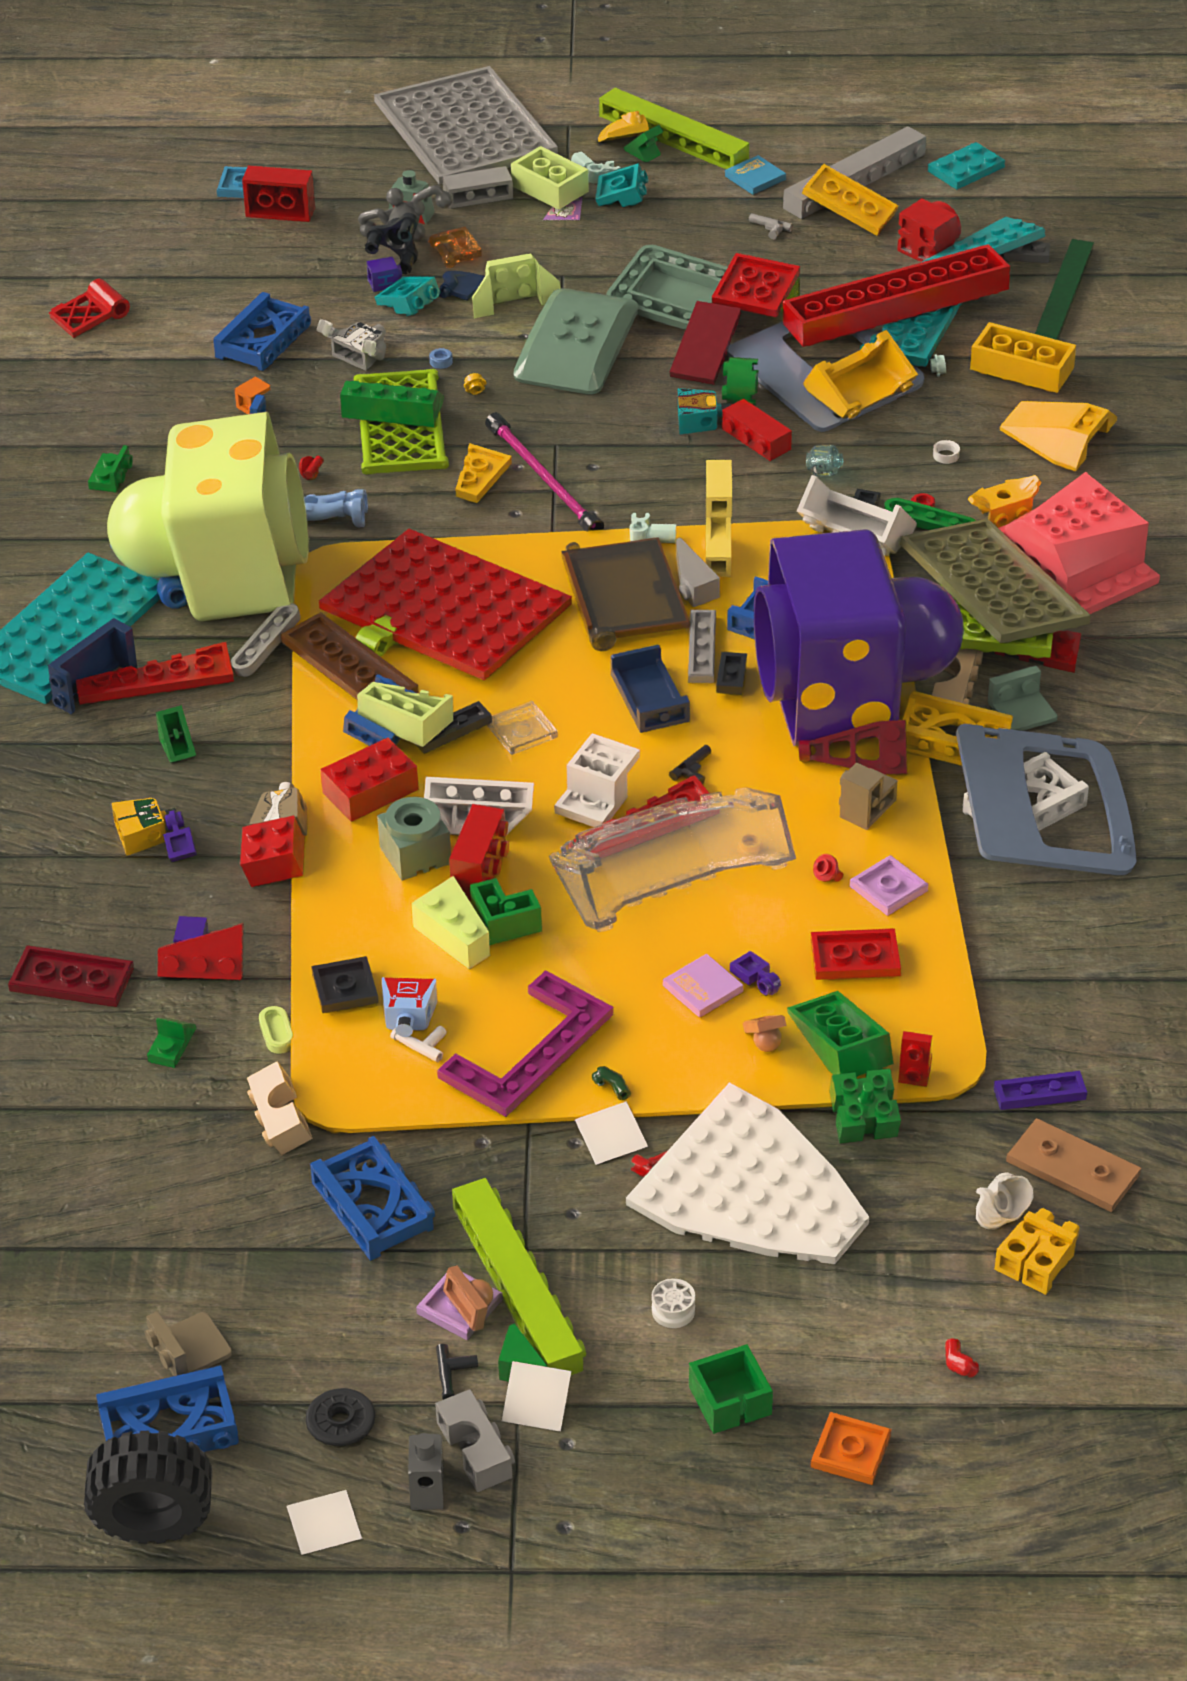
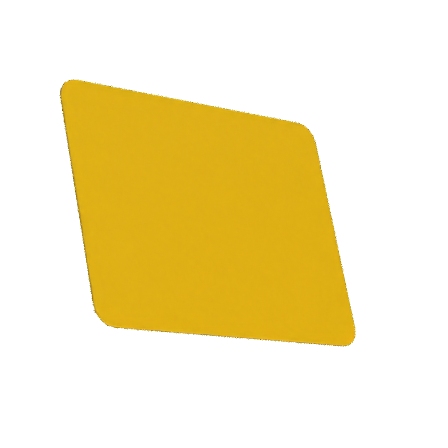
M802 520L731 524V577H719L720 597L693 607L680 595L689 621L691 610H716L714 683H688L690 628L595 642L589 641L562 555L565 552H568L569 556L579 555L581 552H586V547L629 542L630 529L434 538L572 596L571 606L486 680L477 678L402 644L391 646L381 656V658L418 685V694H420L421 690L429 691V696L444 698L445 694L453 695V712L480 701L491 713L493 721L478 730L425 754L414 743L401 738L396 746L417 765L419 790L403 798H424L426 777L534 783L532 811L506 835V841H509L508 855L502 858L501 872L499 876L495 875L494 878H497L505 896L530 889L533 890L541 906L542 932L489 945L490 956L471 969L466 968L413 927L412 902L450 878V866L446 865L437 869L431 866L429 867V872L424 873L423 870L417 871V876L401 881L379 844L377 815L385 813L394 802L351 822L322 793L320 769L368 747V745L343 732L344 717L349 710L355 712L358 709V700L292 651V784L295 788L299 789L307 805V835L304 836L303 876L292 878L291 1030L293 1033L291 1039V1081L297 1098L293 1099L294 1104L308 1123L331 1133H359L575 1121V1119L626 1101L634 1117L701 1114L729 1082L778 1110L832 1107L829 1090L833 1074L827 1069L787 1012V1008L835 991L842 993L890 1033L894 1064L883 1069L891 1070L894 1085L892 1100H897V1103L952 1100L976 1086L985 1072L987 1050L929 757L907 752L908 774L887 775L898 780L896 801L867 830L840 818V778L850 768L813 760L800 761L799 746H793L780 701L769 702L764 694L757 664L755 639L727 630L728 609L732 605L738 607L743 605L753 592L754 577L768 580L771 538L822 534L821 532L811 529L809 527L810 524ZM706 525L676 526V539L681 538L706 563ZM824 529V531H823V533H832V532L827 531V530H825V529ZM394 540L344 542L325 545L309 552L306 563L296 564L294 604L297 605L301 615L296 625L321 612L356 638L362 627L319 609V600ZM661 543L679 591L676 543ZM649 552L577 562L600 631L674 620L665 595H655L653 583L660 581ZM884 555L891 578H894L890 556ZM659 645L661 647V659L680 696L687 695L690 701V722L640 733L611 676V655ZM721 652L747 653L742 695L716 693ZM914 682L902 683L899 720H903L911 691H916ZM525 713H527V716L530 715L532 717L525 719L522 714L525 716ZM911 721L909 722V725L917 726ZM593 733L640 749V758L627 773V799L611 819L618 820L626 816V811L633 807L636 809L641 808L647 804L648 799L654 796L659 798L667 794L669 788L686 780L687 778L681 776L674 781L670 778L669 772L704 745H708L712 752L698 763L701 765V770L697 773L705 776L703 786L721 806V815L577 869L565 853V844L595 827L555 814L554 805L567 790V764ZM876 737L859 740L856 744L857 755L862 759L877 760L880 756L879 739ZM833 742L830 745V755L832 757L848 758L850 756V742ZM811 746V755H814L816 749L814 746ZM755 833L761 836L763 844H765L764 852L755 858H748L742 855L738 847L742 836L745 834ZM450 835L451 853L459 835ZM829 854L837 859L838 869L844 874L840 881L836 882L832 879L824 882L815 877L813 865L820 855ZM891 855L927 882L928 891L887 916L850 887V879ZM895 928L901 976L815 979L810 940L811 932ZM752 951L770 964V973L773 972L780 978L781 986L778 992L773 995L762 994L758 989L757 981L748 985L730 972V963L747 952ZM708 954L743 984V992L699 1018L663 987V979L703 955ZM367 956L378 994V1003L322 1014L311 966ZM545 970L613 1006V1016L507 1117L438 1079L437 1070L455 1053L495 1076L502 1078L567 1017V1015L528 994V986ZM382 977L436 979L437 1004L429 1025L425 1030H413L410 1036L423 1042L438 1026L444 1027L447 1034L434 1046V1048L443 1052V1057L439 1062L416 1052L400 1041L393 1040L390 1037L392 1030L386 1028ZM768 1015L785 1016L787 1026L778 1028L782 1035L779 1047L772 1052H764L758 1049L754 1043V1033L744 1032V1021ZM903 1031L933 1035L931 1048L932 1063L927 1087L898 1083ZM600 1066H606L616 1071L625 1079L631 1095L625 1100H619L608 1082H605L603 1086L595 1084L592 1080V1073L597 1071V1068ZM866 1074L858 1076L857 1079L866 1078Z

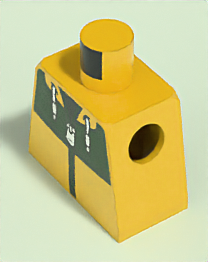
M154 798L112 803L114 823L126 856L164 843L163 834H166L165 827L167 826L165 815H168L169 811H176V809L160 811Z

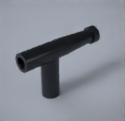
M439 1344L436 1346V1353L443 1390L442 1399L444 1400L455 1395L452 1387L451 1370L478 1367L477 1355L450 1358L448 1345Z

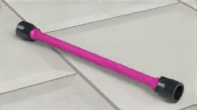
M495 412L487 417L485 421L486 427L495 436L504 438L578 516V524L584 531L604 529V522L594 512L590 513L584 510L511 433L510 424L500 413Z

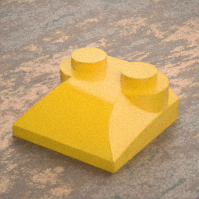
M639 111L626 113V115H622V119L609 124L601 131L598 142L639 136L649 130L648 122L644 114L640 115Z

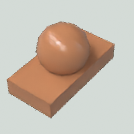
M768 1015L747 1020L743 1023L744 1032L754 1033L756 1047L764 1052H772L779 1047L782 1035L778 1028L787 1026L785 1016Z
M457 1265L448 1268L443 1291L473 1331L483 1329L488 1306L493 1300L491 1285L483 1279H474L469 1282Z

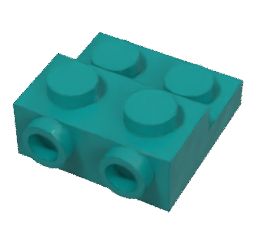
M638 163L599 175L595 198L598 206L611 205L618 200L622 207L633 206L641 202L643 196L647 195L645 184L649 180L646 171H642Z
M402 277L374 298L377 305H387V307H393L396 314L411 316L416 314L419 309H422L424 305L433 302V299L439 296L440 290L435 277Z

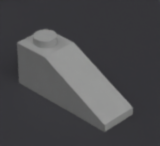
M681 538L676 539L679 592L682 598L687 600L693 607L719 598L720 578Z

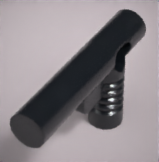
M708 745L701 747L670 771V778L676 781L681 776L689 778L695 775L703 784L705 776L697 773L701 770V765L698 763L711 754V748Z

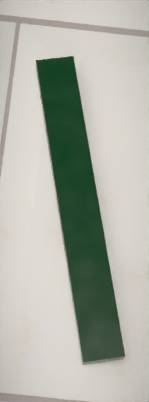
M1077 239L1071 240L1036 329V335L1059 340L1093 251L1094 242Z

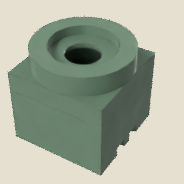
M407 797L394 802L385 813L377 815L380 848L401 881L417 876V871L423 870L424 873L429 872V867L431 866L437 869L449 865V858L451 856L450 831L442 821L440 810L434 802L422 797Z

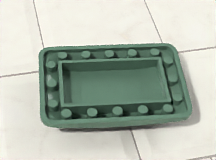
M645 245L639 249L609 288L606 295L632 299L638 304L637 315L686 330L696 302L712 303V295L728 267L660 246Z
M566 288L553 291L540 312L513 372L515 380L521 383L582 394H596L600 392L638 313L637 302L627 298Z

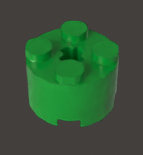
M730 357L729 361L724 362L723 376H727V385L722 387V400H727V403L732 405L745 399L754 406L756 405V400L752 399V395L757 394L759 370H754V365L759 363L758 359Z

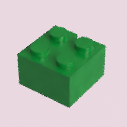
M748 1344L689 1363V1388L713 1434L739 1426L740 1419H744L745 1423L772 1415L773 1390Z

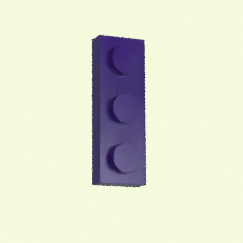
M1080 1071L994 1081V1092L1000 1110L1080 1101L1087 1098V1089Z

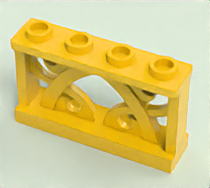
M911 691L903 720H906L907 752L962 766L957 737L946 734L939 727L949 724L955 726L972 724L985 728L1010 729L1013 716ZM911 721L917 726L909 725V722Z

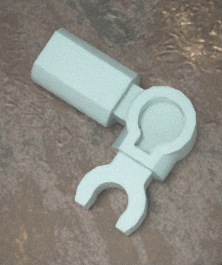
M582 151L574 153L571 159L572 162L588 169V180L593 184L598 183L599 175L620 169V166L614 167V161H608L605 164H595Z
M636 513L632 514V524L629 526L630 541L659 537L661 543H676V524H651V527H649V513H646L644 518H637Z

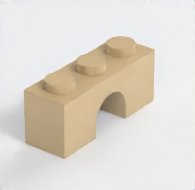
M278 1061L247 1077L251 1088L247 1093L254 1106L258 1108L255 1111V1115L261 1126L265 1127L262 1135L270 1148L275 1146L279 1153L283 1155L313 1139L305 1117L295 1104L291 1102L286 1105L291 1100L297 1098L289 1075Z

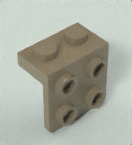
M158 1311L146 1316L148 1330L145 1331L146 1339L152 1348L155 1347L163 1366L166 1369L169 1368L173 1376L207 1369L230 1358L232 1355L231 1347L206 1312H200L170 1327L166 1325Z

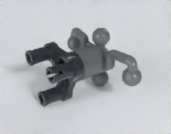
M432 185L414 194L412 201L403 202V192L398 188H391L386 194V199L389 204L394 205L393 208L386 211L376 208L363 212L358 217L360 233L367 237L365 251L368 254H376L380 245L386 246L400 257L399 265L402 274L411 273L412 266L418 258V251L414 240H421L425 236V228L418 223L420 215L425 211V206L421 200L435 194L436 205L440 208H448L452 204V195L447 191H443L440 186ZM379 217L384 225H376L370 219Z

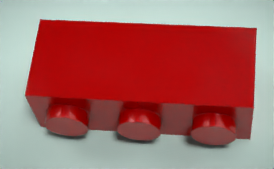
M742 399L722 410V429L769 461L791 450L792 430L747 400Z

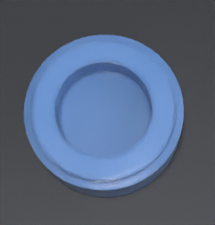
M444 348L433 350L429 354L430 365L438 369L451 366L453 363L452 352Z

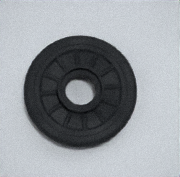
M338 1388L322 1393L311 1402L306 1412V1425L310 1434L318 1441L330 1446H347L360 1441L368 1435L374 1426L376 1413L372 1402L364 1394L352 1389ZM341 1412L349 1415V1418L343 1422H337L332 1419L335 1414Z

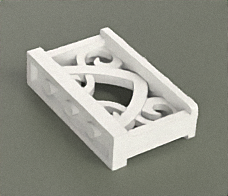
M1047 752L1024 762L1028 792L1038 793L1037 804L1031 807L1039 831L1087 806L1089 786L1082 780L1078 782L1050 759V755ZM1045 775L1052 779V781L1049 784L1045 783ZM966 792L963 800V813L972 817L968 792Z

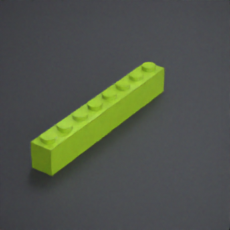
M613 88L599 98V117L615 122L622 119V115H626V113L639 111L640 115L644 114L649 130L657 125L661 126L663 133L657 136L659 142L716 166L728 169L749 159L750 143L618 88Z
M486 1178L452 1189L453 1209L497 1290L503 1293V1301L519 1330L543 1359L547 1367L571 1371V1375L582 1372L583 1358L586 1357L584 1344L581 1339L576 1340L573 1335L574 1330L569 1317H563L557 1296L555 1294L551 1295L549 1292L547 1278L543 1272H538L533 1253L526 1251L522 1233L519 1229L515 1230L512 1226L511 1214L507 1208H502L497 1189L495 1187L491 1188Z

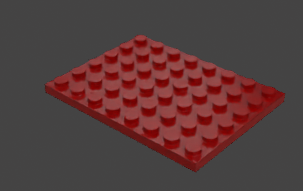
M410 528L319 600V609L362 628L373 624L392 632L393 641L482 680H486L572 605V596ZM386 614L392 617L390 625L397 628V630L393 632L375 623V621Z

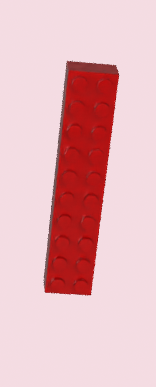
M989 244L783 300V325L802 347L812 346L826 340L855 334L858 331L873 329L880 325L897 322L909 317H916L919 314L936 311L948 306H955L962 302L977 300L980 297L1009 290L1010 265Z

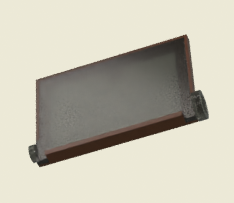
M659 537L580 548L578 543L572 542L566 546L565 551H561L562 560L589 641L595 650L607 651L611 649L616 643V638L690 628L689 618Z

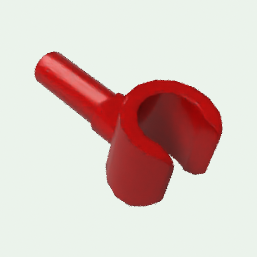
M667 1151L649 1159L639 1154L635 1155L632 1158V1163L636 1165L631 1168V1171L645 1177L652 1169V1166L656 1165Z

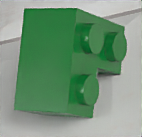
M497 878L470 885L471 904L489 931V945L542 932L541 906L532 889L505 896Z

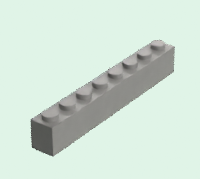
M907 126L829 167L866 186L924 156L926 136ZM814 175L784 189L783 209L800 219L825 207L802 194L803 188Z

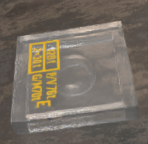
M533 701L492 715L493 722L487 725L511 755L558 737V730Z

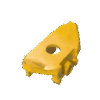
M1036 475L1005 480V483L987 489L982 487L971 495L968 500L972 505L977 506L982 514L989 512L988 519L997 528H1000L1032 511L1033 498L1038 493L1042 482Z

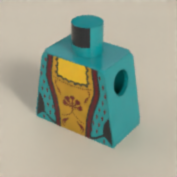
M678 388L679 434L717 429V417H722V410L731 406V403H717L716 392Z

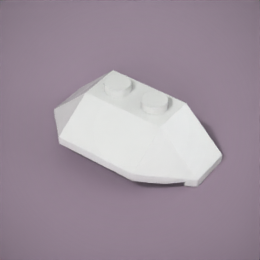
M426 777L424 798L438 806L441 819L450 831V835L460 834L472 804L504 809L505 821H508V834L532 811L534 783Z

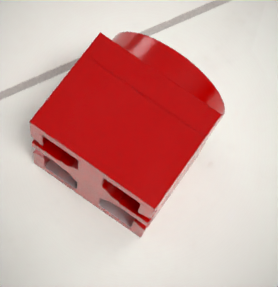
M921 198L900 212L899 225L901 229L898 230V234L901 235V238L898 239L897 251L922 262L954 245L961 234V222L955 210L945 202L935 201L931 203Z

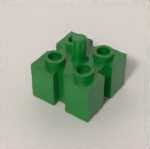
M890 1069L867 1071L866 1078L860 1079L856 1078L855 1072L832 1075L829 1093L833 1112H837L835 1124L839 1144L863 1141L864 1134L873 1133L874 1140L898 1137L901 1119L897 1100H892L894 1085Z

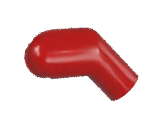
M948 1339L945 1342L946 1365L948 1369L962 1376L970 1378L976 1376L979 1372V1364L973 1361L970 1356L961 1353V1342L958 1339Z

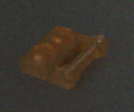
M466 226L436 233L429 238V244L438 251L442 257L443 264L447 268L454 267L458 262L482 257L481 247ZM448 242L454 252L449 253L443 243Z

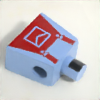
M382 977L386 1028L391 1030L396 1028V1033L401 1037L410 1036L413 1030L427 1029L437 1004L436 979Z

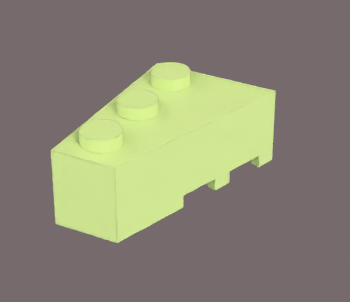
M372 682L357 695L359 715L393 732L395 736L422 747L453 722V695L445 694L444 698L429 696V691L421 690L420 694L405 692V687Z
M454 876L412 902L413 927L466 968L471 969L490 956L489 931Z

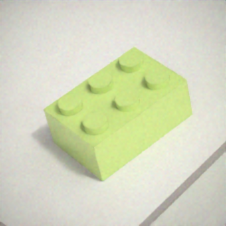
M542 146L511 163L513 187L558 210L589 192L587 168Z

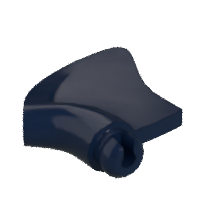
M446 271L443 274L444 283L439 288V296L447 298L453 295L468 300L474 295L485 276L463 271Z

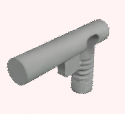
M752 213L749 216V222L764 225L765 229L771 230L768 236L773 240L777 238L782 230L791 232L793 228L792 223Z

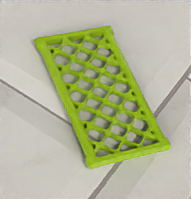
M436 369L357 374L353 379L363 383H381L392 386H403L406 383H411L414 385L411 388L438 390L437 380L439 376ZM440 412L434 427L419 426L415 430L407 428L409 426L407 424L383 422L376 426L369 424V422L373 421L360 420L363 453L361 469L363 474L446 469L449 467V460L445 455ZM387 426L396 428L391 432L384 430ZM424 430L433 432V434L423 436L419 433ZM400 432L408 434L404 438L396 436ZM376 434H381L384 436L380 440L371 438V436H374ZM413 438L421 440L417 444H412L408 442ZM388 440L397 442L393 446L385 444ZM426 444L435 446V448L430 450H424L421 447ZM402 446L409 448L406 452H401L397 449ZM377 448H382L386 450L382 454L372 452ZM415 452L422 454V456L417 459L411 457L410 455H412ZM390 454L398 456L395 460H389L386 457Z

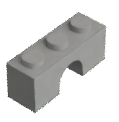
M469 1389L435 1403L437 1424L449 1445L461 1441L475 1443L462 1449L463 1469L477 1492L512 1478V1464L515 1463L514 1455L508 1445L504 1446L502 1444L501 1435L496 1423L489 1422L485 1405L481 1399L476 1400Z

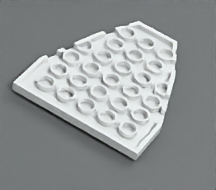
M730 1082L626 1197L627 1206L676 1234L685 1235V1232L688 1231L702 1235V1240L712 1242L713 1238L730 1242V1247L766 1256L778 1257L779 1253L797 1255V1260H818L821 1263L836 1264L869 1224L868 1214L839 1173L777 1108Z

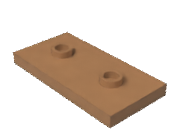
M1038 1118L1034 1120L1010 1150L1006 1162L1109 1212L1115 1209L1141 1174V1167Z

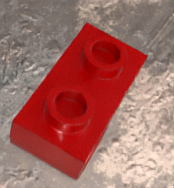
M903 1031L898 1083L927 1087L932 1063L931 1048L933 1035Z

